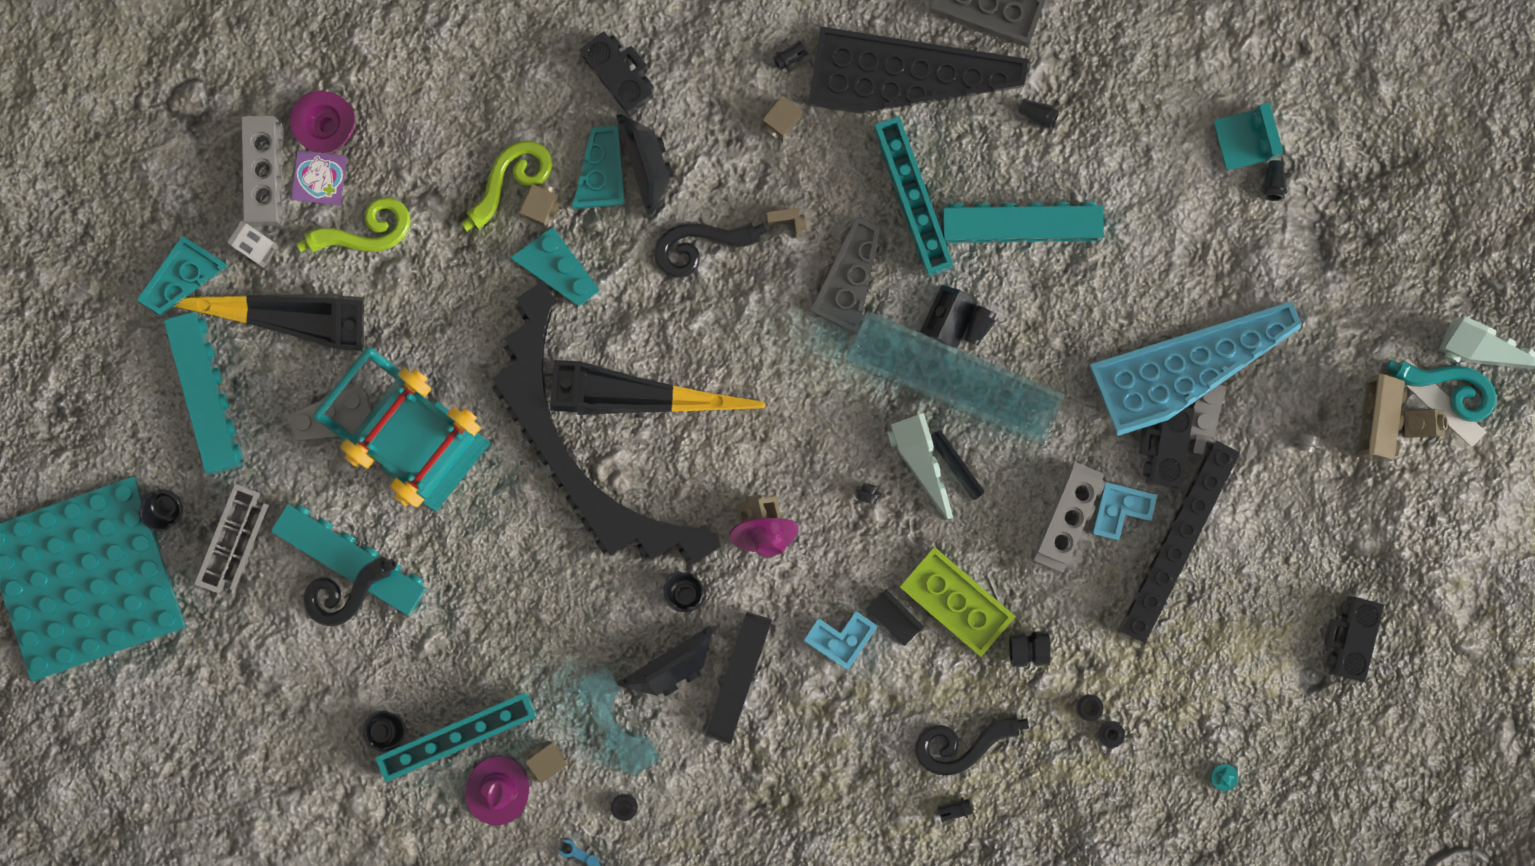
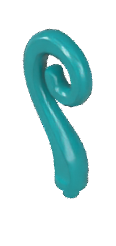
M1390 360L1386 365V369L1393 372L1392 377L1405 381L1404 384L1409 386L1424 387L1450 380H1465L1476 386L1482 396L1481 404L1477 409L1468 410L1462 404L1464 397L1471 398L1475 396L1476 391L1473 388L1463 385L1455 389L1451 395V409L1462 420L1468 422L1482 421L1493 412L1496 406L1497 398L1492 383L1485 375L1473 368L1466 366H1444L1433 369H1420L1404 360L1400 363Z

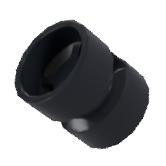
M1035 631L1030 636H1027L1025 632L1009 633L1011 667L1028 666L1029 662H1032L1034 666L1050 665L1051 651L1048 631Z

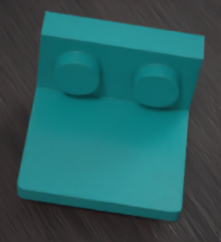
M1270 102L1260 104L1255 110L1216 119L1213 122L1227 171L1274 160L1283 154Z

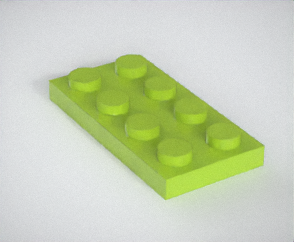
M935 547L931 549L899 587L979 657L984 655L1016 617Z

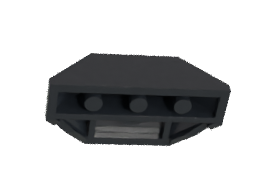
M618 114L616 118L648 219H653L671 186L670 178L674 177L670 162L664 163L662 153L666 152L662 137L656 138L654 130L623 114Z
M708 626L617 683L620 687L658 696L663 693L664 697L679 689L676 684L686 679L687 683L702 675L699 670L704 667L713 630Z

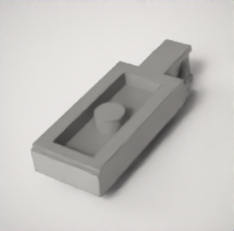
M1218 385L1193 402L1192 408L1195 410L1190 439L1193 440L1190 454L1201 456L1204 454L1206 443L1212 444L1226 386Z

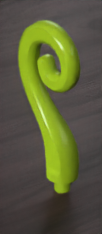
M529 140L520 141L508 146L499 154L489 173L483 198L466 212L468 218L461 223L467 232L474 226L479 230L494 215L500 200L504 173L508 165L515 158L524 154H530L537 158L540 165L537 174L528 176L524 172L527 168V161L520 159L513 167V175L518 183L531 188L532 184L539 186L540 183L546 181L552 170V158L546 147Z
M389 197L378 198L372 201L366 208L364 214L365 224L375 233L387 231L389 224L385 221H377L376 213L381 209H388L396 217V226L389 234L379 238H366L341 229L326 227L304 233L306 239L296 244L300 252L311 249L312 253L333 245L365 252L384 251L396 246L406 236L410 226V214L404 204L397 199Z

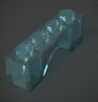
M609 666L579 682L581 688L578 689V692L584 703L590 702L595 711L591 715L598 727L603 725L608 735L605 736V739L612 751L617 748L622 757L618 762L625 774L630 772L632 776H635L662 759L649 736L638 737L629 735L617 725L613 715V704L616 696L621 691V687Z

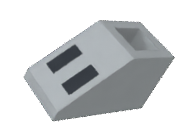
M243 221L239 225H234L228 234L229 240L227 243L263 268L278 248V245Z

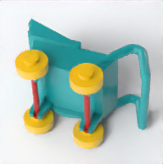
M367 347L317 408L313 418L344 441L340 446L346 452L344 458L355 467L361 464L368 469L374 462V459L383 465L380 469L394 479L389 486L396 492L394 497L405 506L411 503L416 508L423 502L437 512L491 443L478 433L481 427L474 422L477 417L465 407L462 411L454 406L449 410L437 400L433 404L425 397L432 388L425 384L428 378L418 370L414 369L410 372L405 367L400 370L375 349ZM370 359L396 381L356 431L351 434L338 422L326 415L325 412L365 362Z

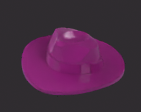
M313 91L305 94L295 103L290 114V127L297 141L308 150L320 154L331 153L342 147L349 139L355 126V114L350 104L341 96L329 91Z
M781 518L749 519L738 523L732 528L730 539L734 545L741 549L757 552L758 555L765 558H772L785 552V547L793 542L798 533V524L793 520Z
M493 756L483 760L474 768L467 781L465 794L468 808L477 819L486 824L504 825L515 820L524 810L529 797V780L524 768L517 761L506 756Z

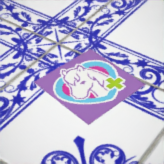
M297 151L291 200L341 205L347 156Z

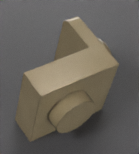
M785 205L775 206L771 208L770 212H767L768 227L794 223L796 238H802V231L806 230L804 214L799 215L798 208L787 209Z
M1428 409L1404 412L1405 438L1445 436L1448 420L1443 410Z

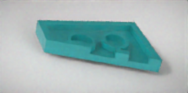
M618 125L592 127L572 210L625 205Z
M554 227L510 257L511 260L521 265L578 307L600 292Z
M182 235L140 294L137 302L160 317L226 269L228 265Z

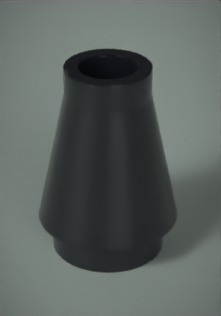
M1025 98L1018 110V113L1027 117L1043 130L1045 128L1049 130L1053 128L1060 112L1055 109L1054 105L1030 101Z
M1271 160L1268 163L1267 173L1261 189L1263 198L1266 200L1282 201L1285 199V194L1288 193L1284 170L1285 163L1283 161Z
M978 305L976 310L972 311L965 340L979 346L982 339L996 323L994 319L997 313Z

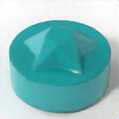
M1219 764L1212 769L1210 781L1216 789L1229 791L1237 785L1238 773L1231 765Z

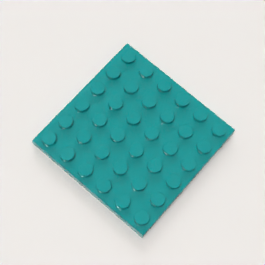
M136 477L124 479L0 523V590L31 682L186 628L154 531L142 523L139 515L143 498Z

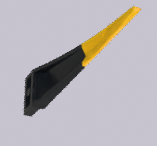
M339 293L186 297L174 306L274 330L334 349L362 351L364 348L365 297L339 295Z
M554 360L550 411L577 412V415L765 408L763 401L673 386L605 369L582 361Z

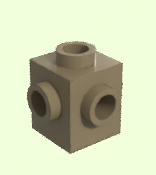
M761 494L746 497L745 503L736 505L740 522L754 518H781L777 496L762 498Z

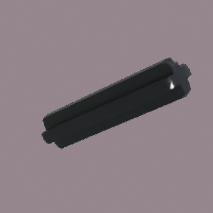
M937 430L931 435L934 447L969 496L976 500L984 494V489L943 432Z

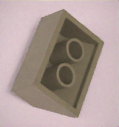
M1378 374L1366 380L1356 457L1389 462L1395 460V456L1399 455L1400 441H1397L1398 430L1402 429L1404 422L1401 406L1405 404L1407 398V389L1404 388L1405 381L1385 374Z

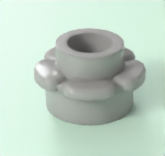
M1299 433L1298 439L1294 441L1299 444L1298 449L1314 453L1315 448L1320 449L1321 447L1318 446L1320 438Z

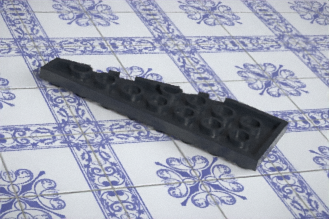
M820 27L808 106L862 114L1020 88L1025 85L1029 59Z

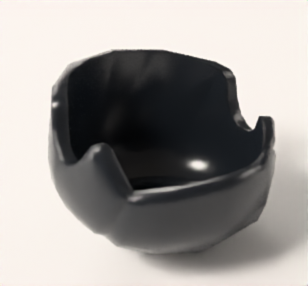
M157 489L149 493L142 500L139 515L142 523L150 530L162 532L179 522L184 506L180 497L172 490Z
M676 571L667 577L663 586L664 599L667 605L677 612H692L702 603L704 597L703 584L693 573Z
M382 710L368 717L363 725L362 735L369 747L377 751L386 752L399 746L405 738L406 726L400 715Z

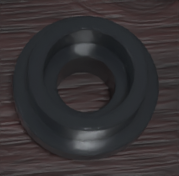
M863 483L862 486H856L855 489L857 492L856 498L870 504H876L877 500L881 498L882 493L877 491V486L869 483Z
M1092 694L1082 696L1076 705L1078 715L1086 721L1097 720L1102 715L1104 709L1101 699ZM1089 702L1094 705V710L1091 713L1085 710V705Z
M1107 721L1098 730L1099 741L1109 748L1118 747L1125 739V730L1118 722ZM1111 729H1114L1117 734L1113 740L1107 737V733Z
M620 794L611 803L613 816L621 821L632 819L638 810L636 799L629 794ZM627 802L630 806L629 811L622 812L619 808L620 804Z

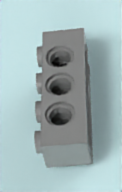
M275 116L242 117L244 222L249 226L281 225V219L285 217L284 202H282V192H284V177L282 176L284 154L281 149L283 125L279 123ZM269 141L268 148L260 151L262 143ZM269 167L270 172L268 175L261 177V171ZM270 193L269 201L261 203V198L265 194Z
M1077 462L1071 463L1031 559L1032 562L1058 573H1064L1065 569L1069 570L1075 558V555H1072L1076 545L1079 546L1085 534L1083 530L1087 520L1090 521L1094 513L1095 506L1093 504L1096 496L1100 497L1106 482L1102 481L1103 473ZM1077 487L1085 489L1087 496L1084 501H1080L1075 496ZM1068 511L1073 512L1077 520L1073 526L1065 521V514ZM1057 536H1062L1066 540L1064 550L1056 548L1054 542Z
M234 483L194 585L220 594L224 583L230 584L229 589L235 591L269 506L265 503L262 506L256 505L260 495L259 492ZM254 506L257 509L249 529H244L250 510ZM243 531L247 534L237 555L234 553V550ZM235 557L237 559L227 580L224 578L231 558Z

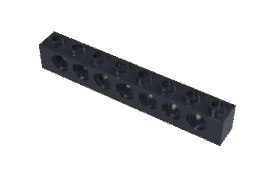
M1217 440L1210 444L1117 630L1121 635L1139 644H1146L1240 452Z

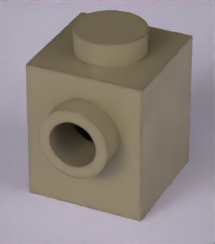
M782 95L775 105L770 103L762 113V116H764V131L776 140L779 137L784 141L803 117V111Z
M540 183L539 187L532 184L521 208V217L546 227L550 217L555 218L560 208V203L557 202L559 198L554 193L555 189Z
M555 742L545 748L539 745L529 752L528 755L531 758L526 761L528 767L525 770L534 782L539 780L542 784L567 766L569 762Z

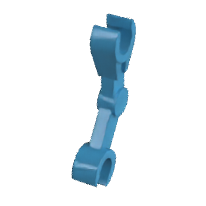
M571 839L564 840V842L572 846L570 853H565L559 849V853L563 857L573 856L585 862L588 866H601L596 855H591L577 848L575 842Z

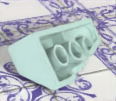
M1466 316L1450 322L1438 352L1445 354V359L1454 363L1461 361L1535 369V351L1528 348H1516V341L1511 338L1496 337V330Z
M924 413L891 424V431L887 432L891 447L896 446L897 452L945 520L952 519L953 515L943 482H940L939 479L941 477L939 464L931 453L934 446Z

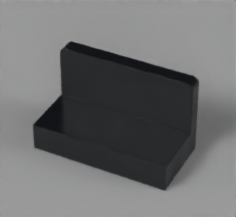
M941 285L920 333L940 340L951 348L957 349L970 322L972 311L978 305V301L959 289Z
M887 589L866 608L903 646L924 628Z

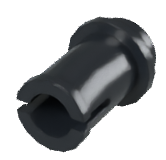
M798 40L784 51H777L773 61L780 71L783 69L788 70L791 64L807 56L808 52L804 50V44Z
M961 797L960 801L941 806L938 805L942 823L963 816L968 818V815L973 814L969 798L963 799Z

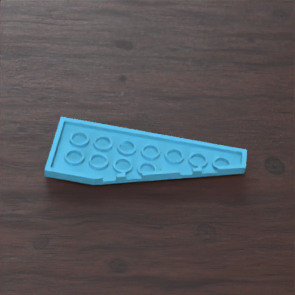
M1291 301L1090 364L1091 373L1117 436L1169 420L1301 328V321Z

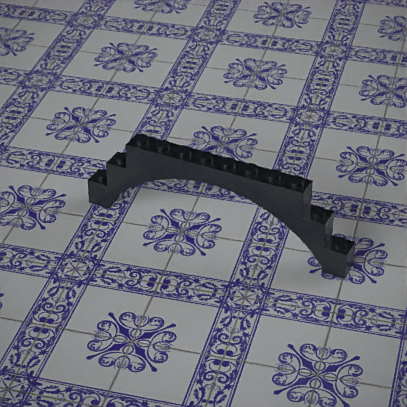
M543 281L517 297L516 300L520 305L515 308L524 321L528 318L530 321L504 338L507 342L504 349L512 360L517 358L518 361L492 378L495 382L492 389L500 400L505 397L510 405L507 408L508 413L515 422L521 421L525 427L521 432L529 444L535 442L539 448L536 454L544 466L549 464L553 469L554 473L551 474V477L559 488L562 486L566 488L569 495L565 498L573 510L580 509L584 515L580 520L588 532L594 530L599 539L595 543L603 554L608 552L610 556H614L638 539L640 544L637 547L645 559L650 556L654 561L680 543L682 548L678 551L686 563L692 561L696 565L721 548L706 524L701 528L677 526L638 514L616 502L585 476L569 455L558 435L545 393L543 374L545 341L553 310L559 307Z

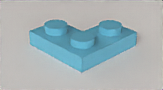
M1106 482L1101 494L1092 534L1119 541L1125 515L1152 521L1158 495Z
M857 611L852 615L841 633L818 618L803 641L846 670H849L878 626Z

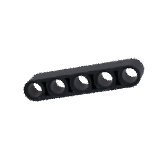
M746 612L705 735L706 737L731 745L772 619Z

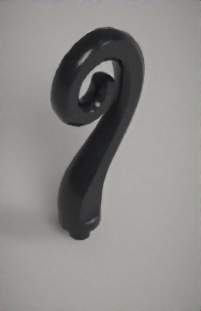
M752 222L732 230L699 223L680 224L669 229L658 240L654 252L655 262L658 268L667 276L674 278L686 277L698 268L700 253L689 242L678 244L676 252L687 254L689 261L684 266H676L670 261L668 255L669 248L676 241L686 237H698L723 246L739 248L760 242L758 236L767 233L764 223L753 227Z
M379 557L367 563L357 574L346 604L335 612L323 610L318 603L317 594L321 589L326 590L329 597L324 605L328 609L335 608L341 601L339 586L330 578L323 577L313 580L304 592L303 601L307 614L315 622L325 626H338L346 623L359 610L371 585L389 577L391 570L396 569L395 560Z
M1015 714L992 722L982 731L964 755L958 759L944 762L938 761L931 756L929 751L930 742L935 737H944L947 745L940 750V755L946 758L956 753L959 739L950 727L944 725L928 727L917 739L915 747L916 758L927 771L942 776L959 774L979 761L995 742L1019 736V730L1029 729L1028 718L1017 720Z

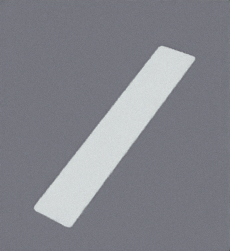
M1409 359L1406 360L1407 363L1415 366ZM1436 384L1424 387L1406 385L1431 409L1443 410L1447 417L1448 425L1470 446H1474L1486 433L1476 422H1468L1458 418L1451 409V398Z

